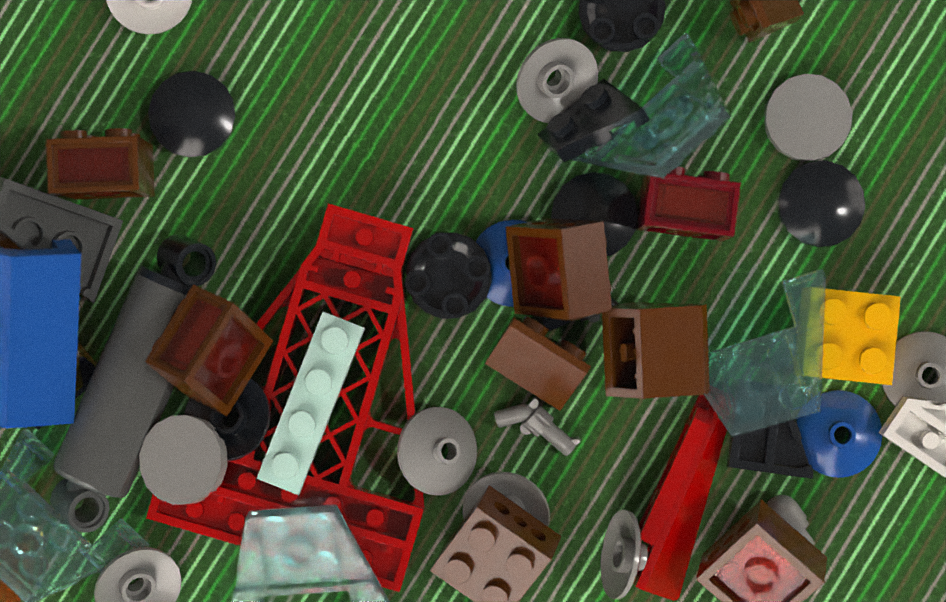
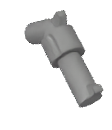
M537 396L529 404H518L494 412L499 428L522 422L520 430L523 434L528 435L532 433L536 437L541 435L564 456H568L581 441L578 436L570 438L552 422L554 417L539 405V398Z

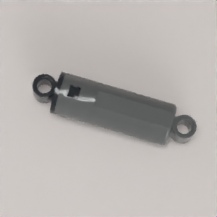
M175 234L163 240L156 256L160 271L140 265L75 413L74 424L70 425L53 464L54 470L65 479L60 481L52 491L50 498L51 508L56 515L79 532L88 533L97 530L104 524L110 510L109 501L106 496L123 498L128 494L140 467L139 453L144 438L154 425L160 421L175 387L145 363V360L193 284L200 286L210 280L216 268V256L212 249L186 235ZM190 253L189 262L183 267V260ZM84 499L82 506L75 510L78 502Z

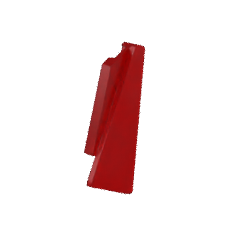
M710 385V393L698 395L638 524L641 540L648 543V556L645 568L642 571L638 570L633 584L643 591L672 601H676L680 597L735 403L733 395Z

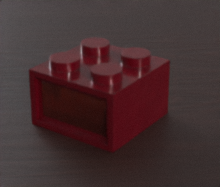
M659 165L658 169L650 171L642 179L636 230L721 242L734 237L741 183L731 182L730 174L717 171H703V175L693 177L685 175L686 168Z

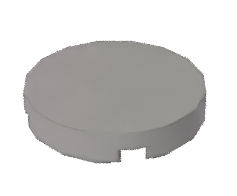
M802 74L791 77L772 92L765 105L764 123L767 137L778 152L792 160L814 161L828 157L843 145L851 131L853 113L849 99L837 83L822 75Z
M193 415L170 416L156 423L145 436L139 453L140 472L146 487L158 499L173 505L196 504L204 500L203 498L207 497L211 492H215L221 485L227 469V448L223 438H219L218 433L214 430L216 428L209 421Z

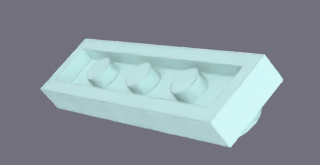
M322 312L256 479L296 495L300 494L365 331L364 327Z

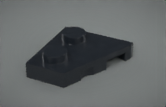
M603 78L597 84L587 88L581 98L566 111L553 117L548 126L537 135L546 147L562 161L566 162L583 154L591 147L600 146L613 140L614 136L611 130L632 120L637 127H640L650 121V118L640 105Z
M738 379L727 467L813 479L814 472L811 464L808 463L801 442L802 437L797 422L794 421L790 409L791 404L784 386Z

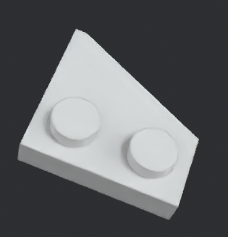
M903 396L878 433L946 478V402Z

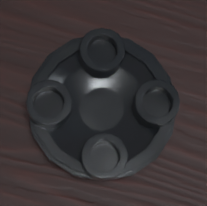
M580 0L579 17L583 30L595 44L608 51L629 52L644 47L656 37L664 22L666 4L664 0Z
M198 71L176 73L163 81L152 95L148 110L150 128L158 142L173 154L189 158L205 156L223 148L227 138L232 133L236 117L234 102L227 87L212 75Z
M827 160L808 162L795 169L783 183L778 199V218L780 222L800 242L815 247L835 246L850 238L860 226L865 211L864 191L856 176L843 165Z
M590 172L578 175L562 186L553 201L551 219L604 221L607 256L614 255L625 247L636 231L638 210L635 197L625 183L610 174Z
M455 232L435 233L423 240L411 253L406 267L405 287L413 301L425 313L441 319L461 318L475 311L486 299L492 283L491 264L484 249L472 238Z

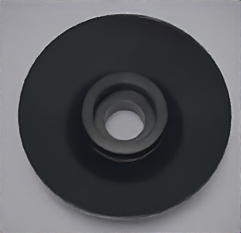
M250 378L227 417L190 398L184 415H193L209 421L216 428L214 430L218 433L219 438H223L227 448V461H233L250 454L263 441L270 425L271 411L269 400L264 390ZM223 380L214 383L212 393H217L222 389L224 385ZM238 413L239 419L236 425L228 427L227 419L229 415Z

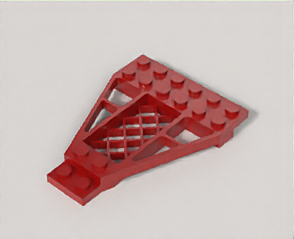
M328 203L316 246L303 261L300 269L256 323L264 331L280 309L288 307L266 385L261 386L269 400L270 411L274 403L281 416L284 407L277 395L292 388L295 383L294 380L277 389L285 361H287L295 378H297L299 370L289 353L311 342L314 335L302 311L324 299L331 313L341 318L329 296L363 306L343 317L342 319L349 321L367 311L379 334L359 344L355 353L366 377L345 389L342 386L338 396H342L354 419L333 431L327 424L325 429L326 435L321 439V442L327 439L330 440L341 462L319 473L314 462H312L310 467L311 473L308 472L299 495L256 479L264 459L257 457L260 446L266 454L269 445L265 437L276 431L277 426L267 431L263 441L250 454L237 460L227 461V469L221 485L215 492H211L207 497L203 498L204 500L196 504L173 505L158 499L153 494L146 519L400 592L425 507L424 493L414 488L415 499L413 501H406L356 486L352 482V473L364 432L367 428L374 427L398 435L401 434L403 429L399 426L375 420L371 415V408L391 340L394 338L400 341L407 419L409 420L416 414L402 268L414 228ZM306 289L320 293V295L302 304ZM372 309L388 313L384 330ZM299 318L309 337L290 346ZM381 339L373 368L370 372L359 350ZM241 343L235 350V355L244 353L247 343ZM234 362L226 365L225 373L233 370ZM369 381L358 415L347 392ZM356 424L346 457L334 435ZM343 467L340 481L325 477Z

